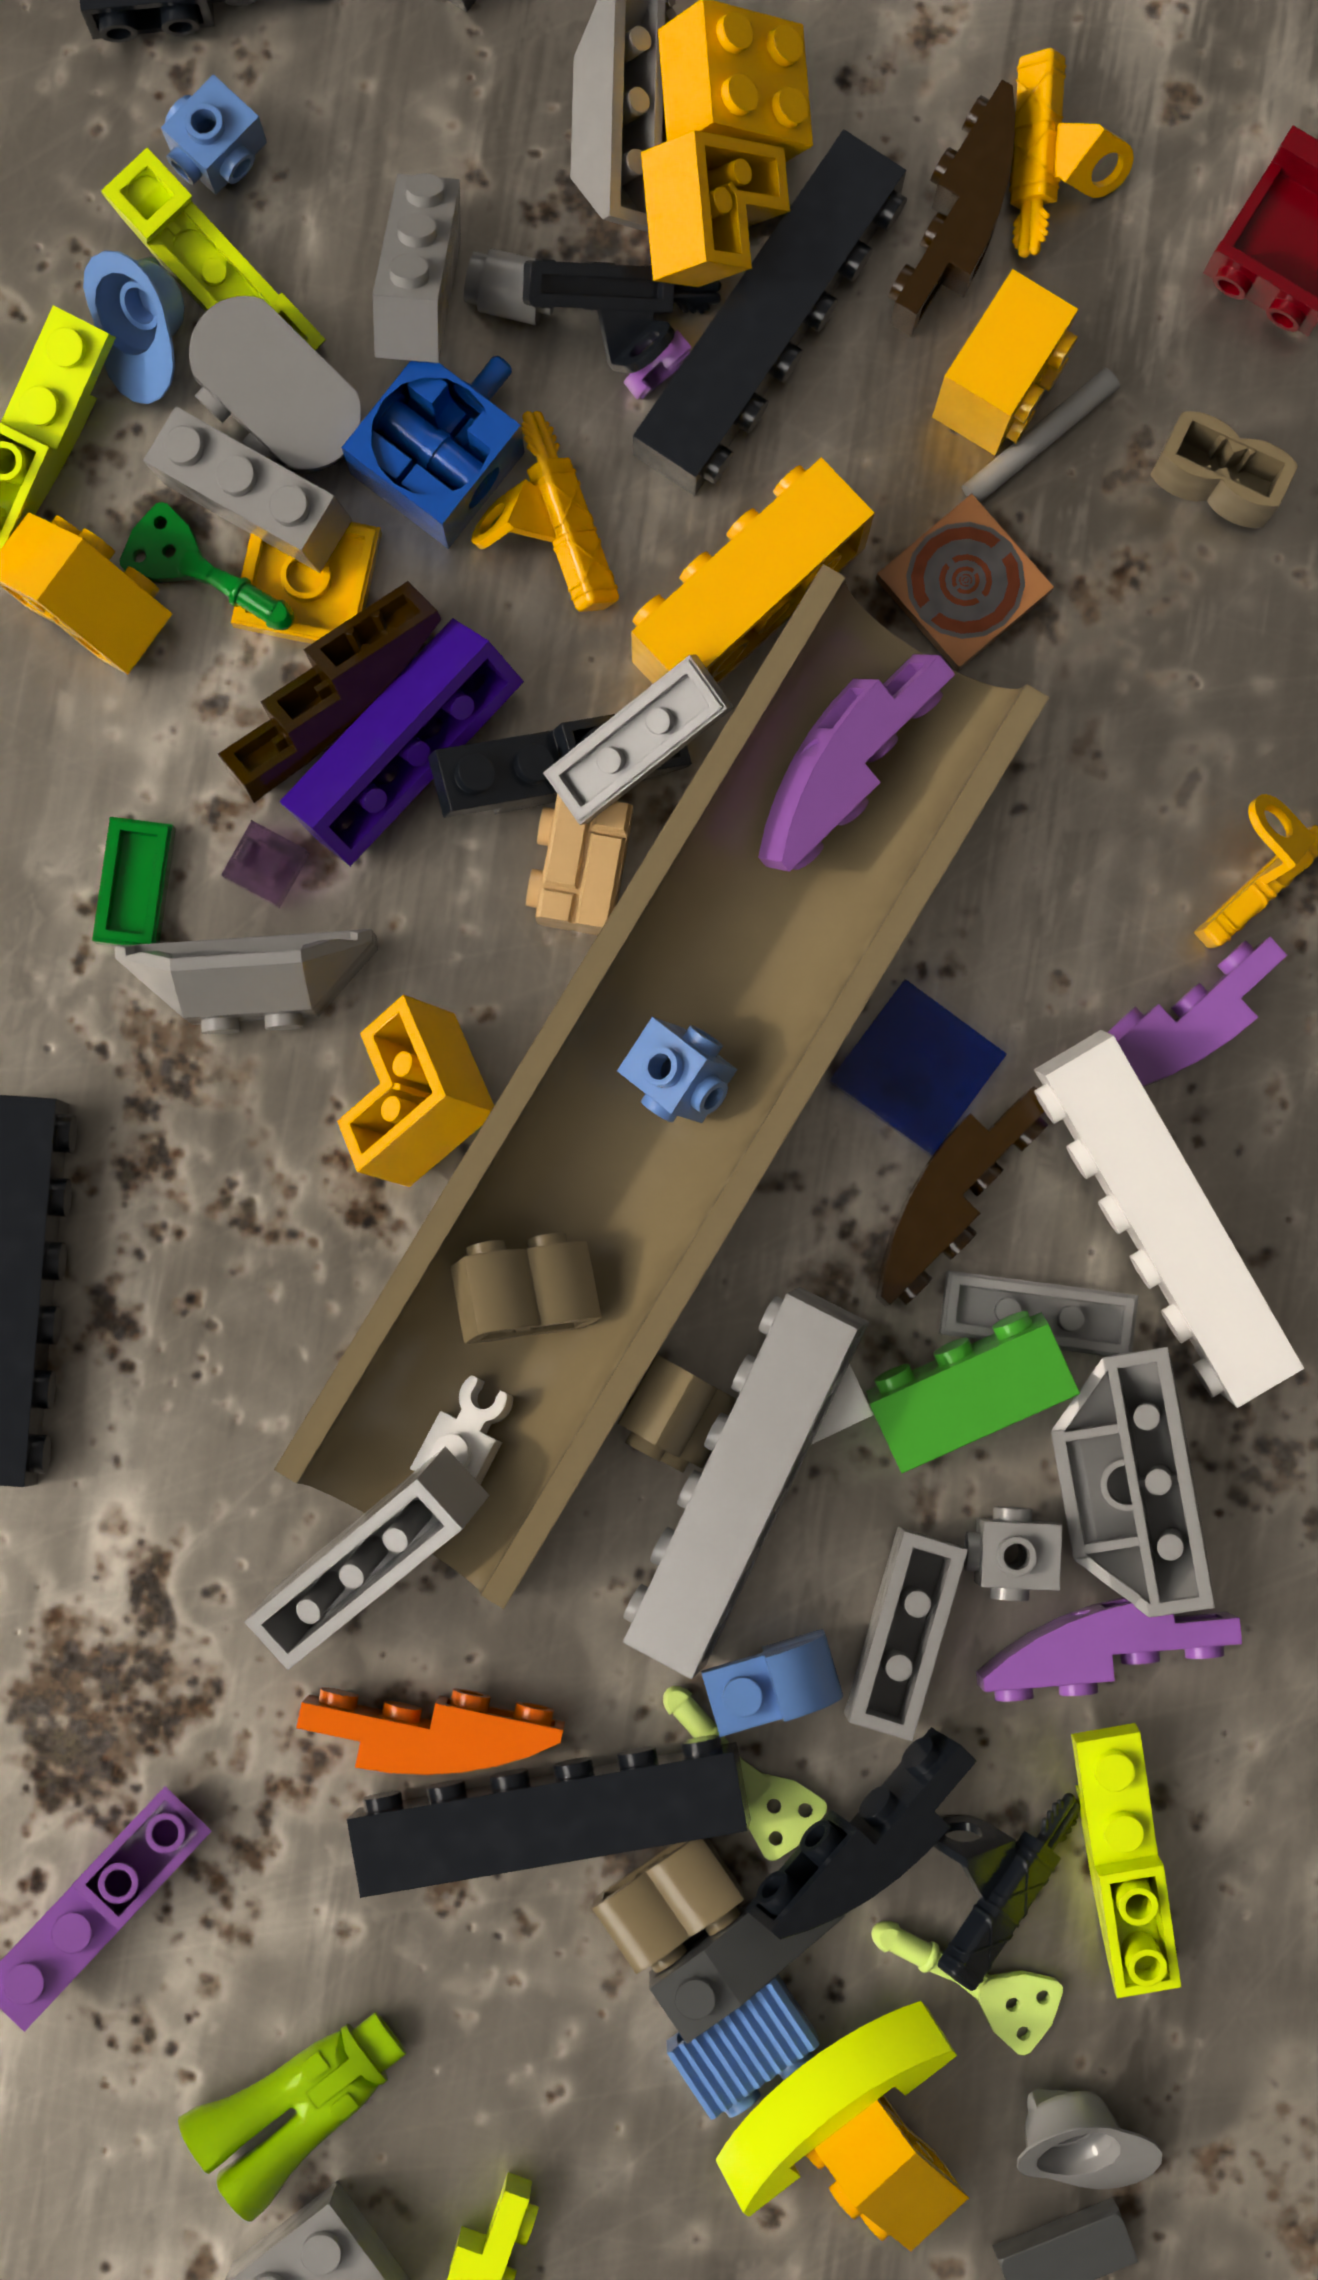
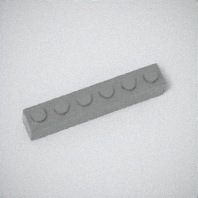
M801 1287L786 1293L784 1299L778 1296L773 1298L759 1326V1331L767 1335L757 1357L750 1354L746 1356L733 1380L731 1389L738 1392L739 1396L731 1413L727 1415L721 1412L718 1415L705 1440L704 1447L712 1451L702 1473L694 1470L690 1474L679 1495L677 1505L685 1508V1511L677 1528L673 1530L667 1527L653 1550L650 1562L658 1566L649 1587L643 1584L639 1585L625 1610L623 1618L631 1622V1625L623 1643L690 1679L707 1665L869 1321Z

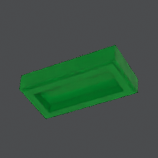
M110 817L92 937L94 943L109 946L160 943L176 828L172 824Z

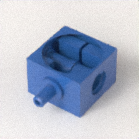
M493 356L474 381L469 384L440 363L410 361L341 447L350 474L448 549L525 453L521 425L490 402L512 374L510 364L500 356Z

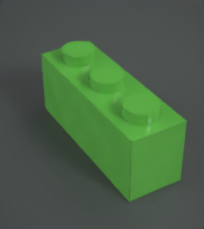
M1028 1311L1014 1313L996 1322L992 1326L994 1330L992 1335L972 1344L967 1337L954 1340L934 1351L933 1355L936 1360L914 1370L911 1369L909 1364H903L885 1371L874 1379L876 1387L866 1391L869 1405L901 1474L1080 1394L1052 1330L1042 1312L1031 1317Z

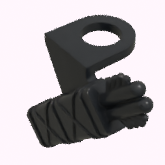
M535 259L524 263L522 299L524 304L535 308L553 309L554 307L582 308L591 311L597 310L608 365L613 371L634 373L653 362L669 346L675 336V330L668 322L654 320V313H673V305L676 303L683 313H688L690 310L693 314L697 311L703 314L705 311L710 310L709 305L720 303L721 296L717 292L721 289L722 283L718 280L701 287H692L653 281L652 265L648 264L636 266L617 265L609 262L586 261L578 263ZM655 341L648 349L642 352L649 344Z
M1066 1793L1062 1799L1057 1800V1803L1054 1802L1052 1804V1810L1047 1811V1818L1042 1819L1041 1831L1037 1837L1024 1831L1018 1841L979 1818L963 1815L942 1818L951 1828L934 1847L961 1864L979 1900L974 1904L972 1911L953 1940L949 1942L947 1949L943 1951V1955L938 1961V1968L968 1990L973 1991L977 1989L980 1983H983L984 1976L990 1972L992 1964L1007 1941L1013 1937L1016 1927L1020 1926V1921L1028 1914L1031 1904L1043 1886L1048 1883L1050 1875L1056 1871L1055 1868L1061 1858L1053 1850L1058 1843L1067 1839L1066 1834L1072 1832L1071 1827L1077 1824L1076 1819H1078V1812L1081 1809L1079 1799H1076L1072 1793ZM952 1831H969L977 1834L980 1838L974 1841L962 1842L950 1839L946 1834Z

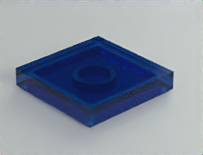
M904 979L829 1080V1083L931 1157L1007 1053L908 980Z

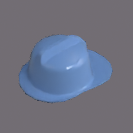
M104 250L91 257L84 270L83 283L87 305L92 315L94 326L116 337L104 365L109 378L120 393L133 402L151 404L163 398L172 385L175 371L172 339L183 323L185 311L182 292L175 279L160 266L155 257L135 260L120 251Z

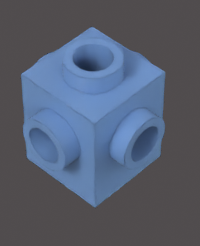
M214 74L192 96L185 95L177 100L170 108L165 124L161 127L170 149L166 156L170 165L189 184L194 185L200 180L215 195L228 182L235 184L240 181L251 169L255 161V155L267 143L259 116Z
M651 1017L617 1072L645 1093L641 1103L662 1119L673 1123L676 1117L680 1116L703 1123L706 1116L714 1112L724 1101L728 1091L727 1085L737 1069L718 1055L723 1045L707 1032L694 1025H690L686 1030L683 1027Z

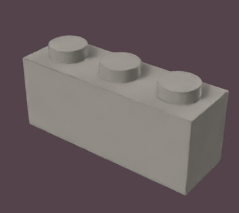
M427 173L416 175L397 174L372 294L375 358L439 363L461 243L460 179L440 178Z
M176 406L143 459L144 463L167 487L248 533L258 536L264 542L321 573L352 521V518L331 493Z
M902 1527L897 1528L844 1710L849 1723L913 1742L968 1550L964 1547Z

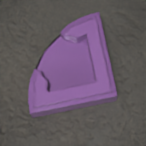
M677 330L669 346L653 362L637 372L630 373L623 383L637 400L640 397L641 399L645 398L678 371L692 347Z

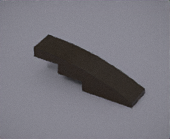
M407 581L303 649L312 668L261 701L270 720L218 753L229 774L254 803L307 765L351 726L404 670L442 619L438 610Z

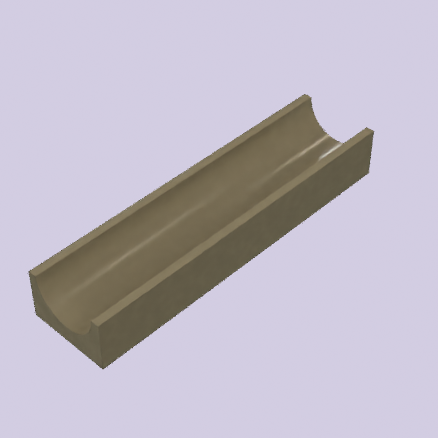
M825 564L822 565L274 1468L275 1471L296 1484L313 1487L365 1513L415 1472L410 1467L439 1412L443 1411L456 1418L461 1411L459 1392L462 1384L468 1377L473 1375L485 1381L477 1398L481 1409H487L492 1406L500 1390L512 1395L513 1405L509 1414L502 1421L491 1424L487 1435L502 1442L481 1483V1486L490 1496L466 1526L433 1553L435 1557L471 1582L479 1590L481 1596L502 1609L507 1605L1050 698L1028 684L1018 689L1001 688L980 682L952 670L956 675L940 689L943 696L939 703L925 715L915 719L911 718L895 733L898 741L887 754L874 762L865 763L881 782L866 797L869 803L865 810L851 822L842 826L837 825L821 841L824 847L820 854L805 867L798 870L792 869L790 872L766 867L758 858L765 824L776 792L790 762L808 732L829 704L853 678L879 679L884 684L913 654L925 655L898 638L875 620L853 597L847 587L846 577ZM651 1017L683 1027L686 1030L690 1025H694L707 1032L723 1045L718 1055L737 1069L727 1085L728 1091L724 1101L714 1112L706 1116L703 1123L677 1116L673 1123L662 1119L641 1103L645 1093L617 1072ZM558 1232L566 1233L567 1242L587 1241L602 1315L601 1319L587 1327L574 1330L464 1344L450 1266L464 1256H467L466 1248L468 1246L485 1241L504 1240L506 1249H527V1241L529 1239Z

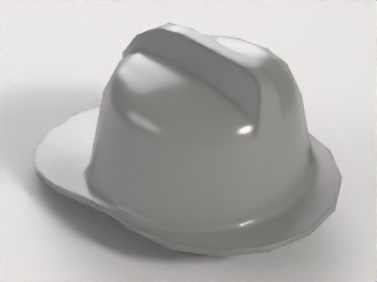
M1035 2089L1028 2095V2115L1025 2122L1027 2148L1017 2158L1016 2165L1017 2170L1023 2175L1049 2178L1084 2188L1112 2189L1138 2183L1153 2175L1162 2164V2150L1157 2143L1141 2134L1121 2129L1106 2103L1096 2093Z

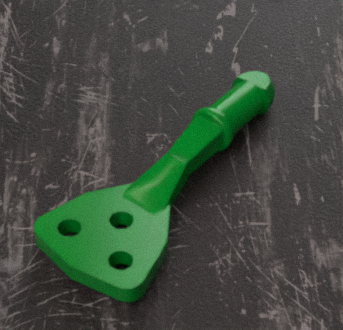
M156 503L132 529L119 559L120 566L124 571L130 566L149 580L158 583L196 580L213 586L229 598L230 605L234 607L240 606L265 621L269 628L285 630L293 625L295 620L294 612L284 600H277L251 584L250 579L246 577H236L211 565L202 556L193 530L167 503ZM159 521H167L165 528L157 529ZM169 548H175V554L172 557H166V551ZM146 553L144 561L136 562L138 554Z

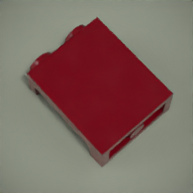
M1292 125L1270 165L1225 237L1216 247L1203 273L1213 279L1214 285L1223 294L1237 300L1247 299L1265 310L1269 320L1276 326L1290 332L1299 331L1308 337L1318 323V140Z

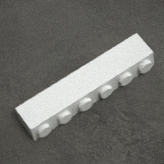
M1099 1030L1035 1068L1034 1071L1043 1085L1034 1090L1040 1105L1053 1124L1063 1119L1075 1140L1066 1146L1073 1162L1085 1179L1095 1175L1106 1194V1197L1098 1201L1102 1212L1117 1234L1127 1230L1138 1249L1137 1252L1130 1255V1259L1149 1289L1156 1285L1160 1287L1169 1303V1306L1161 1310L1162 1315L1181 1344L1188 1339L1193 1344L1201 1360L1192 1364L1210 1396L1213 1398L1221 1393L1238 1408L1303 1370L1302 1363L1114 1035Z

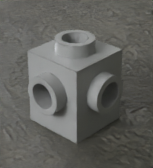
M993 1507V1518L977 1517L976 1532H966L964 1548L968 1551L964 1562L965 1571H974V1582L980 1587L990 1588L991 1599L1029 1601V1590L1060 1591L1061 1524L1054 1521L1032 1520L1033 1509ZM1017 1544V1557L1012 1562L1005 1563V1550L1010 1545Z

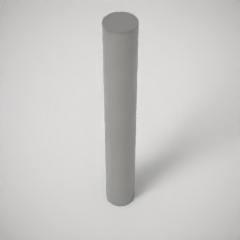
M1108 368L1102 369L1021 436L1017 443L1009 446L963 484L962 490L966 497L973 494L981 503L1119 389L1120 383L1113 372Z

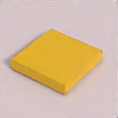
M351 522L321 573L251 533L241 578L246 577L250 579L251 584L277 600H284L288 603L294 612L295 620L288 629L274 630L269 628L265 621L237 606L234 607L231 618L233 628L312 644L366 608L381 541V528Z

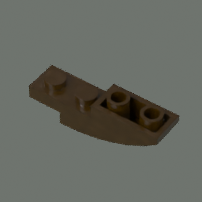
M1003 79L990 100L982 95L978 97L962 127V130L969 134L958 151L951 147L946 149L931 176L930 181L937 185L932 209L937 211V214L932 219L920 242V246L925 248L926 252L916 268L909 264L903 267L888 295V298L895 302L890 325L909 336H912L942 285L962 297L965 296L982 264L992 239L1009 182L1015 138L1013 85Z
M1035 1086L1027 1090L988 1130L971 1113L967 1115L940 1144L922 1169L903 1202L890 1233L882 1260L876 1298L884 1306L891 1305L897 1298L906 1306L933 1279L925 1269L942 1252L950 1260L953 1259L976 1236L977 1232L970 1224L981 1213L963 1194L969 1189L976 1197L979 1196L1003 1172L1004 1169L996 1161L1009 1147L1014 1144L1022 1152L1048 1126L1040 1117L1045 1111L1034 1093V1090L1037 1089Z

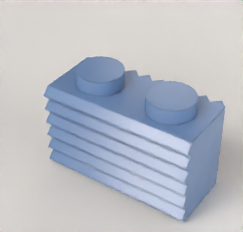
M779 1974L742 2006L688 2044H686L679 2032L666 2040L668 2056L711 2120L717 2118L722 2112H726L728 2117L732 2118L750 2108L761 2096L758 2088H761L765 2082L772 2080L777 2074L785 2080L799 2067L813 2058L814 2054L812 2051L820 2045L817 2031Z

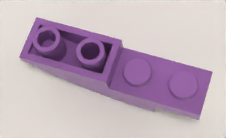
M913 654L884 684L879 679L853 678L829 704L808 732L790 762L776 792L765 824L758 856L766 867L788 872L792 869L798 870L805 867L820 854L824 847L821 841L837 825L842 826L851 822L865 810L869 803L866 797L881 783L865 763L874 762L887 754L898 741L895 733L911 718H919L933 709L943 696L940 689L956 675L941 655Z
M1271 937L1262 941L1254 948L1245 940L1217 965L1225 974L1208 991L1198 983L1171 1008L1178 1016L1176 1020L1160 1004L1144 1015L1135 1007L1107 1033L1114 1035L1143 1087L1159 1082L1202 1060L1232 1040L1254 1022L1258 1016L1241 998L1276 967L1287 954Z
M1124 1597L1093 1604L1060 1616L1028 1632L1001 1650L976 1671L977 1685L984 1692H994L995 1701L1001 1702L1029 1700L1034 1698L1033 1688L1053 1686L1059 1687V1695L1096 1694L1098 1693L1097 1683L1115 1681L1112 1655L1120 1654L1121 1664L1129 1665L1159 1662V1651L1184 1649L1185 1658L1222 1657L1224 1656L1225 1645L1242 1644L1240 1618L1228 1612L1183 1616L1171 1614L1149 1618Z
M166 1786L0 1961V2009L24 2032L212 1832Z

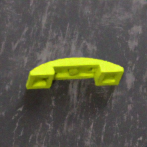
M148 147L101 190L103 196L136 236L205 312L216 303L231 297L253 296L261 298L315 351L325 343L326 339L282 292L278 294L192 202V195Z
M922 2001L885 2014L861 2026L818 2053L772 2090L737 2127L716 2158V2162L745 2215L750 2217L798 2180L801 2176L794 2165L796 2162L893 2087H896L906 2096L958 2056L928 2007Z

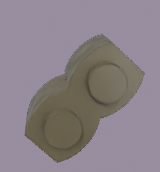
M1186 411L1181 413L1170 432L1150 475L1160 487L1176 497L1189 501H1207L1217 514L1234 524L1249 528H1263L1280 506L1298 465L1284 450L1269 442L1250 438L1240 439L1236 432L1220 419L1201 412Z
M558 1232L529 1239L527 1241V1249H506L504 1240L485 1241L468 1246L466 1248L467 1256H464L450 1266L464 1344L574 1330L587 1327L601 1319L602 1315L587 1241L567 1242L566 1233Z
M656 1354L618 1424L631 1431L625 1443L659 1462L662 1461L684 1473L689 1462L702 1469L704 1468L712 1453L711 1450L704 1447L707 1435L721 1412L730 1415L737 1399Z
M709 1838L668 1845L648 1862L634 1869L595 1897L592 1910L636 1974L650 1966L655 1973H659L673 1965L687 1952L683 1942L703 1929H705L709 1936H712L734 1922L741 1914L736 1906L744 1900V1889Z

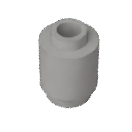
M490 248L487 254L473 252L465 278L464 302L476 304L478 312L533 325L539 323L542 313L552 315L554 308H535L523 302L524 263L536 258Z

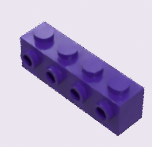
M452 618L279 802L321 844L351 867L433 779L428 756L436 749L465 745L524 681L489 640Z

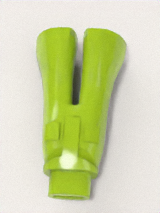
M375 2012L356 2028L346 2024L341 2027V2031L339 2030L314 2042L277 2070L253 2085L229 2097L196 2106L179 2116L178 2125L181 2135L195 2160L205 2173L210 2174L291 2108L296 2110L276 2132L221 2169L217 2174L216 2184L221 2195L242 2219L252 2222L272 2203L299 2164L324 2139L356 2113L373 2095L379 2085H383L388 2081L385 2071L407 2053L383 2018Z

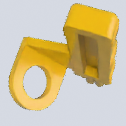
M1046 48L1020 57L1017 66L1015 138L1009 192L1011 193L1010 204L1021 210L1013 222L1015 228L1012 231L1014 235L1012 243L1014 248L1018 249V254L1022 258H1027L1030 254L1035 256L1040 253L1041 242L1046 241L1045 236L1049 235V231L1046 228L1050 225L1046 220L1050 218V214L1043 208V205L1057 202L1058 184L1061 180L1089 197H1104L1115 191L1125 181L1134 160L1131 146L1102 125L1062 123L1064 117L1062 115L1064 79L1066 78L1065 69L1067 65H1065V56L1053 48ZM1117 153L1118 161L1112 173L1101 181L1093 182L1092 172L1098 161L1107 154Z
M526 411L522 415L523 422L521 423L522 434L525 435L523 439L527 443L526 448L537 459V462L526 470L530 481L524 479L498 498L487 509L477 523L471 541L479 549H485L511 532L552 542L553 550L557 555L575 608L579 612L605 610L618 601V586L615 584L614 575L608 566L601 546L600 537L598 538L596 532L597 527L593 524V516L588 510L580 487V480L576 476V469L573 468L569 457L558 458L557 452L560 444L556 442L557 436L553 434L554 428L550 426L548 421H545L542 412L534 411L532 413L531 411ZM500 515V517L498 518V520H497V521L494 523V525L491 527V525L493 524V522H494V521L496 520V518Z
M1268 794L1259 795L1249 804L1248 814L1257 834L1276 855L1194 931V934L1207 948H1216L1229 942L1237 931H1241L1251 918L1261 912L1270 900L1275 899L1283 888H1287L1293 879L1308 868L1314 859L1318 857L1317 825L1306 828L1294 813L1274 796ZM1265 810L1271 812L1280 820L1286 831V837L1278 834L1270 826L1265 817Z

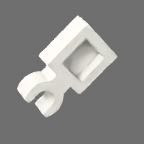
M473 1375L468 1377L462 1384L459 1392L461 1411L456 1418L443 1411L439 1412L410 1469L416 1471L446 1446L481 1485L502 1444L499 1440L487 1435L491 1424L502 1421L509 1414L513 1405V1396L500 1390L493 1405L487 1409H481L477 1398L485 1381Z

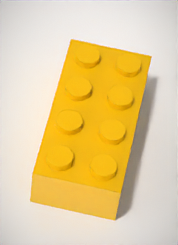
M822 457L807 470L801 465L792 469L775 487L773 493L777 498L760 514L755 508L745 512L728 530L726 536L730 541L713 557L707 551L697 556L681 573L679 579L683 584L666 600L660 594L656 595L634 616L632 622L636 627L631 631L632 662L652 684L689 655H697L716 683H720L792 616L823 564L839 573L865 549L874 512Z

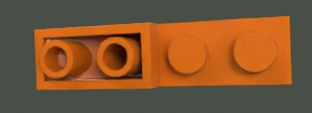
M321 1688L319 1696L309 1694L302 1701L296 1728L359 1741L360 1745L355 1768L396 1774L433 1775L463 1773L497 1767L535 1755L561 1743L565 1721L553 1719L554 1709L534 1703L516 1702L515 1711L489 1706L491 1696L467 1689H453L451 1698L440 1695L434 1706L432 1720L420 1718L422 1708L415 1705L396 1701H384L383 1709L381 1710L358 1705L359 1695L335 1688Z

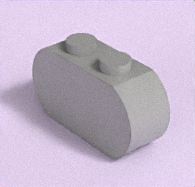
M236 296L222 300L209 308L197 322L189 345L191 370L195 381L202 387L195 397L222 423L231 415L249 432L242 440L245 446L274 462H280L286 469L297 473H314L325 470L335 465L344 457L341 447L361 422V404L358 392L264 299L253 296Z

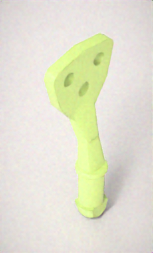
M671 1686L665 1691L663 1703L669 1715L673 1714L694 1738L719 1735L716 1723L691 1697L692 1693L681 1686ZM725 1736L720 1737L721 1744L729 1743ZM740 1757L751 1817L749 1830L764 1858L776 1861L800 1845L801 1838L806 1830L814 1823L820 1821L827 1813V1804L823 1798L797 1781L761 1773ZM771 1799H777L781 1803V1808L776 1813L770 1812L767 1808V1803ZM803 1803H807L812 1807V1813L807 1817L801 1816L798 1812L799 1806ZM777 1831L781 1833L783 1839L779 1845L770 1843L769 1835L772 1832Z
M881 1921L874 1925L871 1932L872 1940L884 1953L889 1951L917 1965L918 1969L923 1973L931 1972L956 1982L938 1968V1961L943 1955V1951L940 1950L938 1943L934 1941L927 1942L900 1928L899 1924L893 1921ZM1023 1970L994 1975L986 1974L983 1978V1983H980L977 1989L973 1991L959 1984L977 1999L993 2032L1018 2055L1024 2056L1032 2052L1052 2026L1063 1994V1986L1055 1977ZM1040 1991L1047 1992L1044 1999L1037 2000L1036 1996ZM1011 1998H1016L1017 2001L1014 2007L1007 2008V2001ZM1027 2027L1025 2035L1017 2036L1019 2028Z

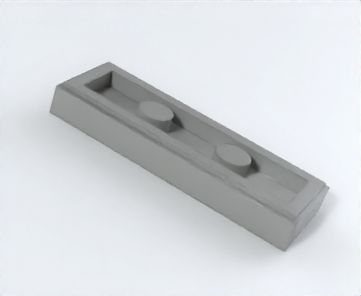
M689 655L544 771L543 774L579 825L588 824L734 707L697 655Z
M946 1271L939 1334L983 1339L994 1334L992 1326L1009 1315L1028 1311L1031 1317L1042 1312L1060 1350L1103 1356L1132 1353L1139 1295Z

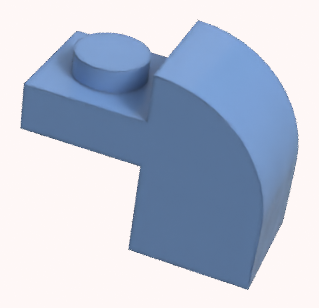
M823 1629L762 1646V1653L701 1671L720 1737L783 1719L784 1722L826 1708L843 1698L839 1678Z

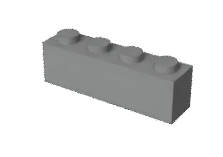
M445 1446L277 1585L244 1623L284 1667L289 1670L459 1533L490 1495Z

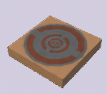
M970 494L893 559L876 576L878 583L956 672L960 671L1039 604L1054 588L973 494Z

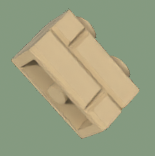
M558 794L555 808L543 807L537 844L548 846L544 870L532 868L526 896V906L536 908L535 918L537 924L598 936L618 903L633 819V805L616 801L588 824L579 825Z

